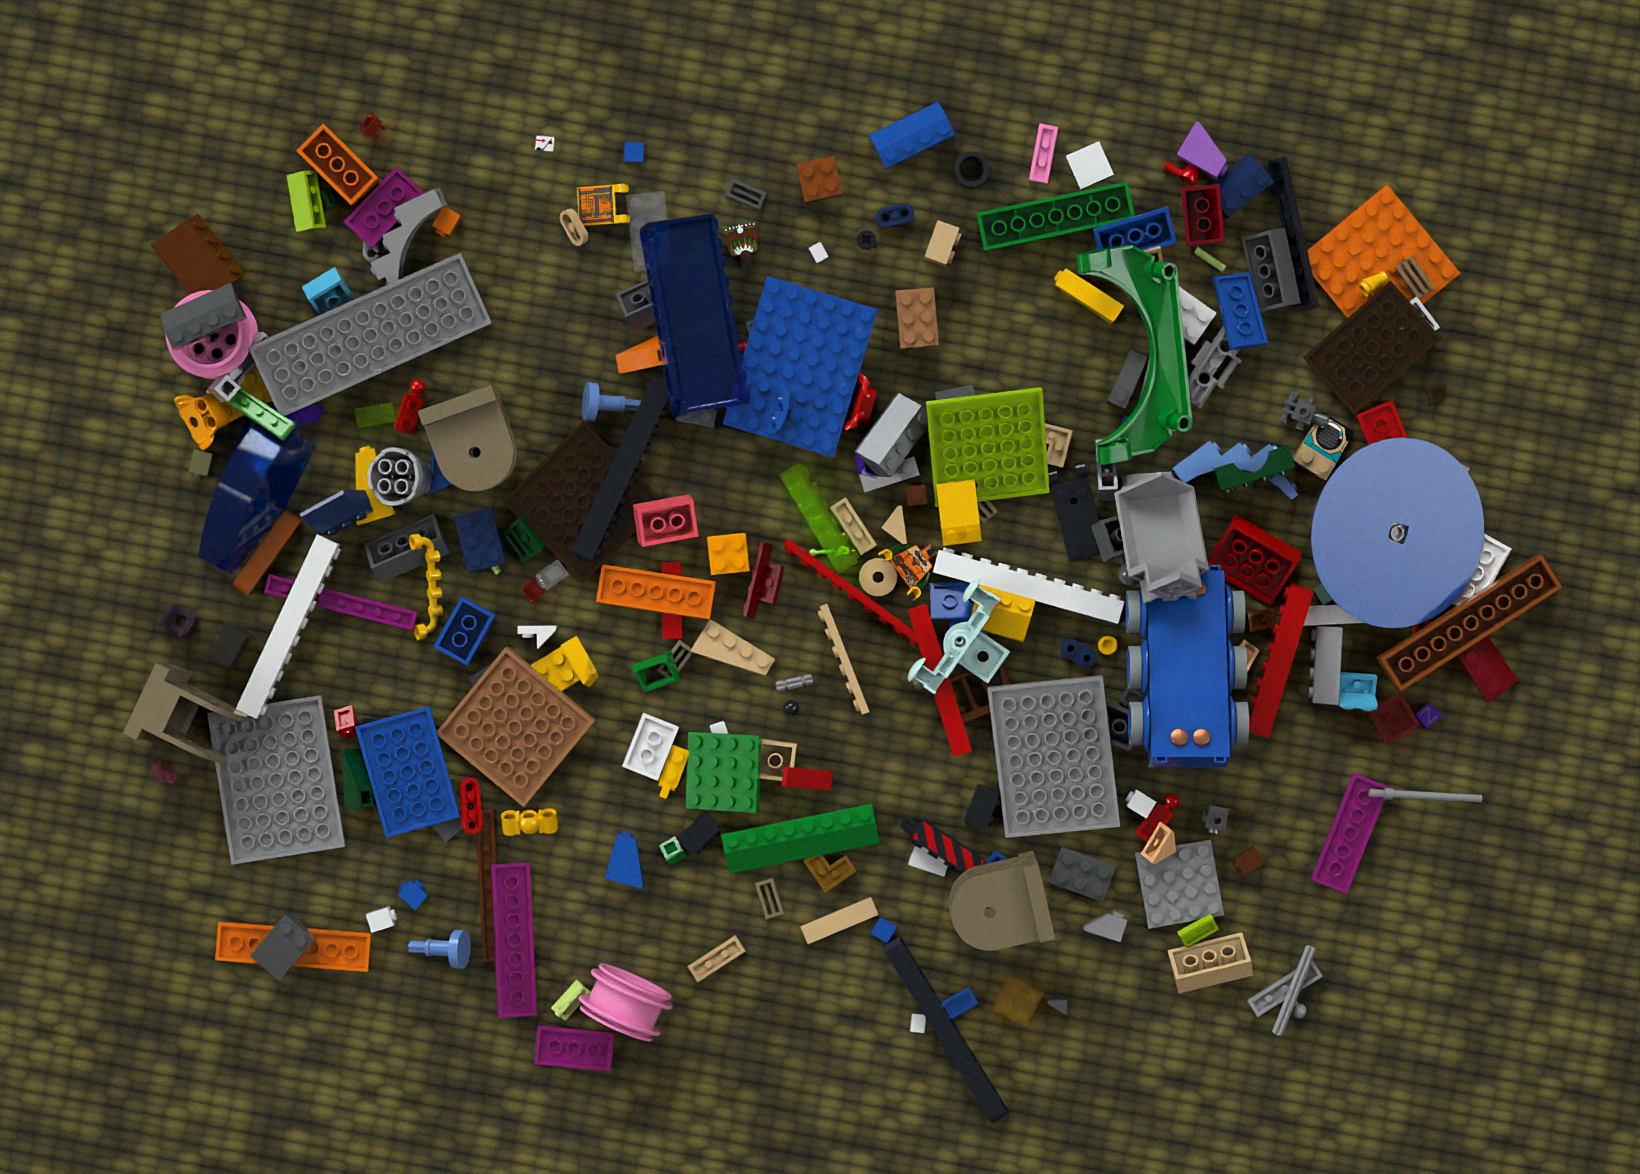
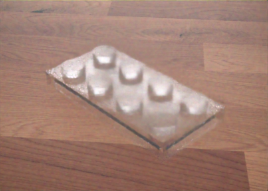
M665 191L626 195L628 215L630 216L629 227L634 272L673 268Z

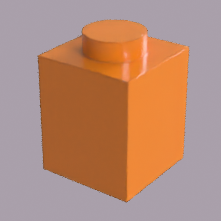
M447 207L442 208L432 225L436 228L434 232L443 237L446 234L451 237L462 216Z

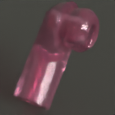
M160 761L151 765L158 781L167 784H173L176 781L177 775L174 772L163 770Z

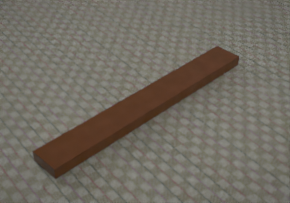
M481 809L482 829L476 834L483 963L495 962L491 864H497L495 811L494 809Z

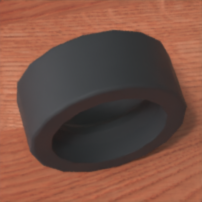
M970 151L962 154L957 159L954 174L960 185L965 188L974 189L986 183L990 176L991 168L989 161L983 154ZM968 159H977L983 165V175L977 181H968L962 176L961 166Z

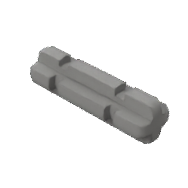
M809 674L804 675L802 678L800 676L786 679V681H777L776 688L780 692L785 691L787 688L789 690L803 687L805 684L806 686L812 685L813 678Z

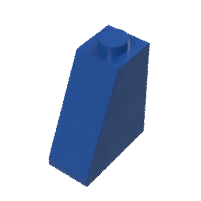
M622 831V834H617L605 879L642 889L644 882L637 838L633 837V833Z

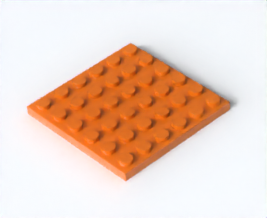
M1388 185L1384 186L1307 250L1313 278L1346 318L1372 297L1371 295L1366 297L1361 292L1359 284L1362 283V280L1379 274L1382 271L1386 273L1389 281L1391 280L1409 301L1414 299L1415 295L1395 268L1411 256L1434 287L1418 298L1422 304L1460 274L1458 269ZM1409 262L1408 265L1410 266L1412 271L1420 280L1424 288H1427L1426 284L1423 282L1419 274L1416 272L1412 264ZM1403 266L1402 270L1407 275L1409 280L1412 282L1416 290L1420 293V288L1413 280L1411 275L1408 273L1406 268Z

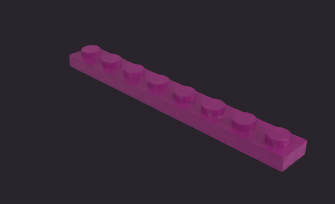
M269 574L264 593L288 598L295 580ZM323 588L321 594H317L314 599L317 602L315 606L412 631L414 630L418 615L417 611Z

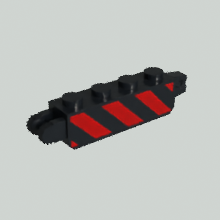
M905 817L900 825L910 835L913 845L920 849L922 846L929 850L927 854L935 859L940 857L945 860L943 864L952 870L954 867L961 871L960 875L972 867L985 864L984 858L927 820L917 822Z

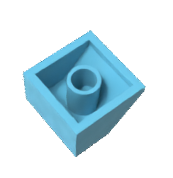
M335 267L302 286L308 300L319 315L355 299Z

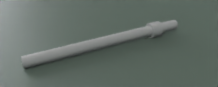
M1384 788V790L1369 789V797H1383L1389 800L1393 798L1482 802V795L1401 791L1393 790V788Z

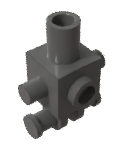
M1290 391L1288 400L1284 402L1286 407L1281 410L1283 413L1279 421L1288 424L1289 416L1292 415V419L1297 421L1295 429L1300 431L1303 430L1304 425L1312 427L1313 423L1323 427L1327 426L1330 416L1318 412V408L1313 406L1315 398L1307 396L1306 402L1298 400L1296 404L1295 401L1299 394Z

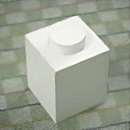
M1136 789L1134 792L1130 791L1125 799L1127 807L1145 818L1148 817L1156 804V801Z
M390 906L366 914L371 933L392 927L397 920L395 910H391Z

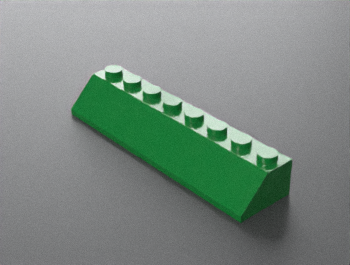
M872 804L721 834L730 874L880 844Z

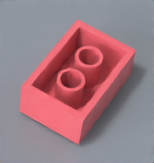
M689 494L633 504L637 540L642 547L698 537L694 501Z

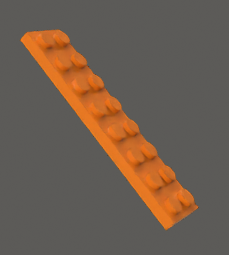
M219 921L215 960L259 964L250 955L275 926ZM307 928L317 938L293 965L296 967L368 972L372 933Z

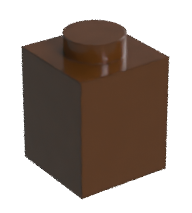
M925 485L906 487L908 506L927 504Z
M1254 846L1233 857L1235 862L1232 863L1238 873L1242 872L1243 875L1264 864Z

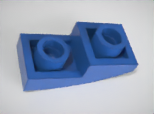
M782 391V395H778L779 407H783V411H775V415H771L772 427H776V431L781 430L786 420L790 402V391Z

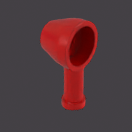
M1169 161L1164 165L1163 169L1165 171L1168 170L1177 175L1186 184L1195 186L1197 183L1199 169L1196 166L1189 164L1182 170Z

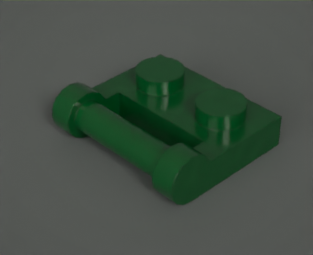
M523 516L500 533L501 538H505L519 557V562L522 565L546 547Z

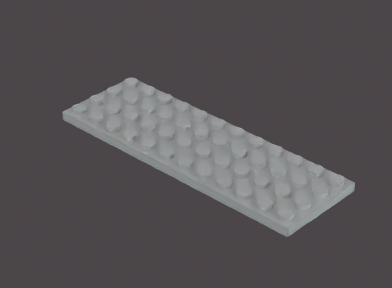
M458 253L253 344L249 347V350L278 413L286 416L487 326L492 322L461 253Z

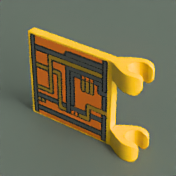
M627 184L577 188L578 215L582 224L590 226L630 223L629 215H616L615 193L628 192L629 186Z

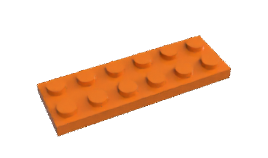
M602 564L596 603L710 620L716 581Z

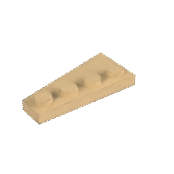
M711 619L690 653L705 656V658L714 659L762 676L767 674L775 661L773 657Z

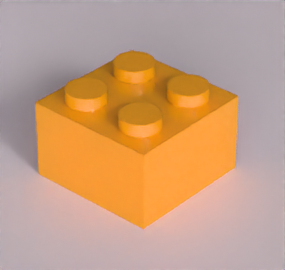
M746 533L707 537L711 575L750 571Z

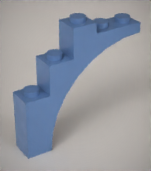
M1208 441L1174 466L1172 470L1178 479L1185 483L1196 476L1213 471V468L1229 463H1234L1240 470L1255 472L1265 464L1268 451L1277 449V447L1268 444L1251 457L1249 455L1251 451L1245 443L1242 445L1239 442L1220 455L1221 449L1215 442L1211 443ZM1280 472L1273 474V478L1269 479L1290 500L1298 495L1296 492L1298 488L1293 481L1288 482L1285 475L1281 476Z

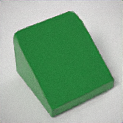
M676 836L659 845L669 865H673L686 857Z

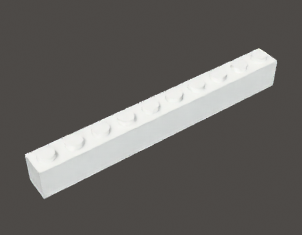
M316 535L236 710L256 719L260 718V715H265L268 708L266 705L268 698L272 699L276 691L274 685L276 681L280 682L284 674L282 668L284 664L289 663L292 657L290 651L293 646H297L300 640L298 634L301 629L304 630L309 619L306 618L308 612H312L317 602L314 599L317 594H321L325 586L322 582L325 576L329 577L333 569L330 565L333 559L336 560L340 554L339 543L324 536Z
M944 547L943 551L938 550L933 568L934 573L970 583L976 579H981L978 585L981 584L1045 604L1119 623L1124 601L1120 600L1121 596L1110 594L1109 597L1103 596V591L1091 588V592L1083 590L1084 586L1073 583L1071 587L1065 585L1066 581L1054 578L1053 582L1046 580L1047 576L1036 573L1035 576H1031L1024 569L1017 568V571L1009 570L1010 566L999 563L998 566L991 565V560L980 558V561L973 560V555L962 553L961 556L955 555V550Z

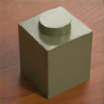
M193 450L189 472L194 473L193 477L204 479L205 476L210 477L215 454Z

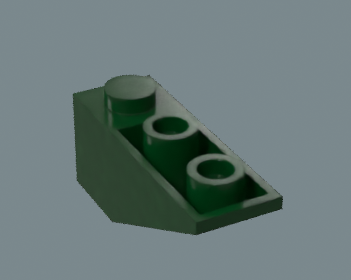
M341 750L345 808L374 806L373 789L359 750Z

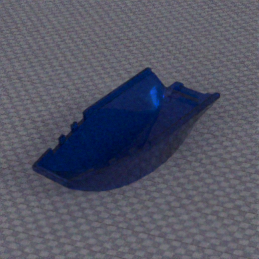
M284 416L294 423L295 428L284 440H281L249 417L247 418L216 480L202 532L199 558L229 574H233L245 560L248 552L259 543L258 540L265 532L270 530L273 522L283 514L316 448V445L296 436L301 425V421L298 419Z

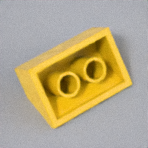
M980 584L981 588L987 592L991 591L1001 598L990 612V617L981 631L1024 642L1035 600ZM975 602L973 605L971 616L979 606Z

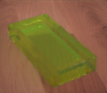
M393 402L355 409L358 428L396 421Z

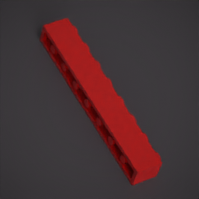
M1291 583V586L1285 589L1283 598L1287 599L1285 605L1280 606L1278 616L1281 618L1279 624L1275 623L1272 632L1275 638L1273 642H1269L1267 653L1270 654L1268 660L1263 661L1261 671H1264L1262 679L1258 678L1255 689H1258L1256 697H1252L1250 707L1253 708L1251 715H1249V732L1267 738L1270 736L1314 589Z

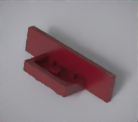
M761 542L757 549V559L752 569L753 576L748 586V597L743 607L744 617L755 619L759 600L772 604L777 602L785 567L768 563L773 544Z

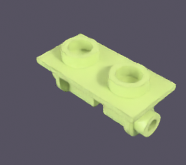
M576 980L551 1009L555 1011L559 1018L566 1020L581 1004L579 1001L580 995H589L591 992Z

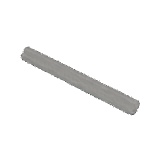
M1306 945L1272 1030L1275 1035L1282 1036L1316 952L1315 947Z

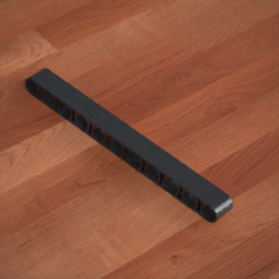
M899 936L884 945L883 949L990 1122L993 1124L1007 1116L1009 1111L954 1021L948 1018L950 1016L944 1006L941 1007V1000L903 939Z

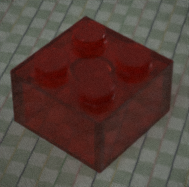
M1397 692L1379 702L1377 709L1365 711L1385 745H1389L1420 726L1401 692Z

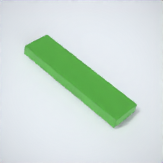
M240 388L227 402L281 440H284L295 428L294 423L243 388Z

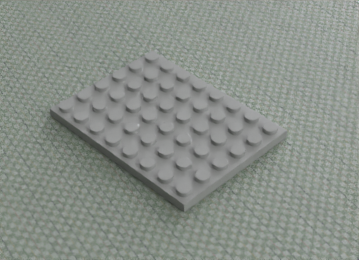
M1103 675L988 687L1005 837L1120 827Z
M322 695L266 704L268 708L264 716L260 715V718L256 719L247 715L245 722L228 718L216 712L207 713L212 746L227 756L225 764L215 762L231 865L346 846Z

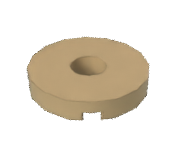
M874 558L867 561L859 572L861 587L873 596L888 594L894 589L897 582L895 567L889 561L883 563L882 561L885 559ZM877 571L881 572L884 576L883 581L880 583L874 582L872 578L873 574Z

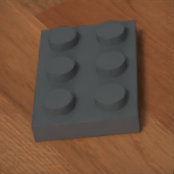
M1061 846L1049 883L1103 902L1116 866Z

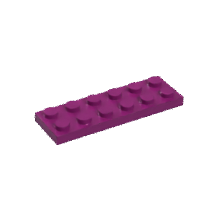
M1356 773L1352 774L1310 878L1311 880L1347 894L1385 800L1383 797H1369V789L1384 790V788H1389L1388 786Z

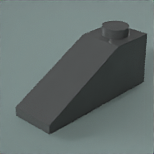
M1130 349L1106 402L1121 409L1126 408L1147 361V356Z
M1095 440V447L1096 444L1101 440ZM1096 448L1098 501H1115L1114 493L1118 491L1116 463L1098 464Z

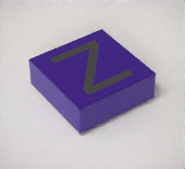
M1427 702L1414 714L1427 729L1442 717L1430 702Z

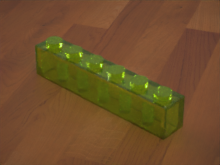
M798 463L779 476L839 574L858 563L857 558H859V555L854 547L850 549L846 543L850 540L844 531H839L837 527L839 522L835 515L830 516L827 511L830 507L825 498L820 499L817 493L820 490L815 482L811 483L807 476L810 473L806 466H801Z

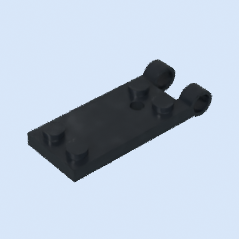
M1084 461L1074 463L1078 480L1060 485L1056 468L1048 470L1049 485L1069 562L1100 554L1091 528L1099 520ZM1073 497L1077 499V504L1075 505L1070 503V499Z

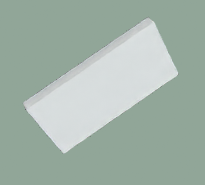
M1484 534L1483 547L1476 570L1464 591L1452 604L1457 606L1492 584L1512 549Z

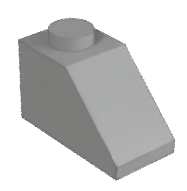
M1113 911V914L1106 913L1085 924L1083 930L1121 942L1127 919L1123 918L1124 914Z

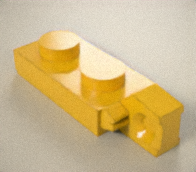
M672 745L659 779L658 786L662 787L659 797L667 799L669 791H675L689 756L688 750Z

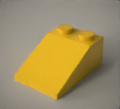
M975 480L936 484L943 546L982 541Z

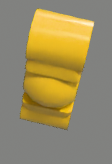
M551 808L540 809L538 813L533 810H526L520 814V811L509 810L501 814L503 834L507 836L520 835L521 831L525 834H534L539 830L540 834H551L558 830L556 810Z

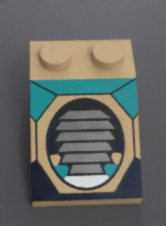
M1331 417L1326 427L1313 423L1292 457L1294 463L1320 479L1326 480L1354 431Z

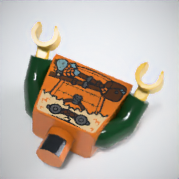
M911 543L896 544L879 552L878 555L884 554L886 556V559L882 562L890 561L911 588L907 595L911 592L914 593L915 598L913 601H915L929 584L932 576V565L928 560L937 554L930 544L923 550H920L917 545L913 546Z

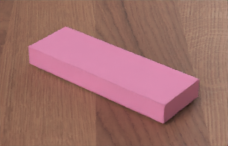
M1039 124L1029 181L1048 184L1058 127Z

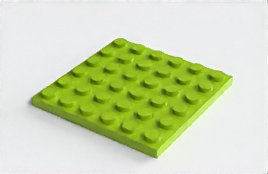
M1041 387L926 401L936 507H939L936 484L974 479L977 502L1050 493L1043 391Z

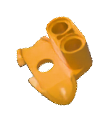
M212 393L197 398L181 395L174 399L180 416L189 428L193 439L202 451L212 444L216 430L226 426L229 422L228 414L223 405ZM192 417L196 418L198 422L197 427L193 426L191 422Z

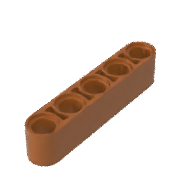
M286 509L235 579L232 586L248 597L299 528L302 520Z

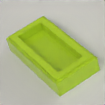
M1210 913L1177 933L1185 948L1216 932L1219 928Z

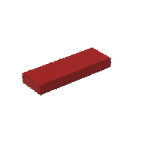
M784 767L781 786L831 790L833 771Z

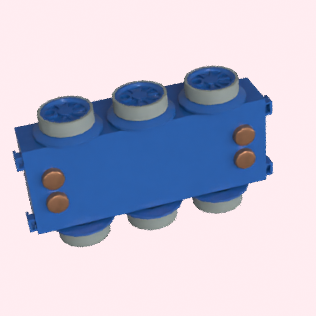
M1208 565L1209 571L1200 574L1202 588L1196 590L1197 599L1181 596L1178 600L1162 601V598L1152 600V602L1143 603L1141 589L1140 591H1127V633H1140L1142 639H1144L1141 647L1128 646V689L1141 688L1143 694H1146L1143 702L1129 703V744L1143 745L1145 751L1148 750L1149 767H1227L1230 751L1234 745L1248 744V703L1234 702L1232 696L1228 697L1232 689L1246 688V647L1232 646L1230 640L1226 643V639L1229 638L1231 633H1244L1245 595L1244 591H1231L1228 585L1225 586L1224 570H1220V565Z

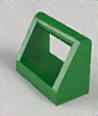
M672 652L631 665L644 692H649L681 680ZM665 662L672 676L648 683L643 669Z

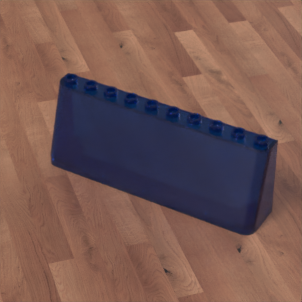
M714 213L648 222L640 228L641 246L671 411L674 418L747 405L749 403L748 400H750V392L745 386L747 376L741 364L743 362V354L739 351L738 347L740 338L738 332L735 331L736 316L732 313L731 309L733 299L731 294L728 293L729 278L725 275L724 271L726 261L721 254L722 240L718 237L717 232L719 223L717 218L715 219Z

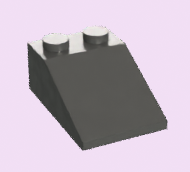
M288 912L250 956L280 981L317 937Z

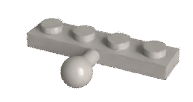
M1313 960L1301 990L1323 977ZM1296 970L1247 999L1257 1017L1285 1000ZM1296 1000L1291 1013L1295 1018L1300 1019L1306 1015L1307 1010L1303 1004L1298 1003Z

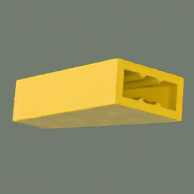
M1066 268L1063 272L1059 270L1054 278L1056 281L1054 286L1110 324L1115 321L1124 305Z
M371 446L360 448V452L355 453L356 490H366L373 512L367 514V518L356 521L357 525H363L396 514L393 506L381 503L369 488L367 480L368 468L371 461H374L378 456L377 449H371Z

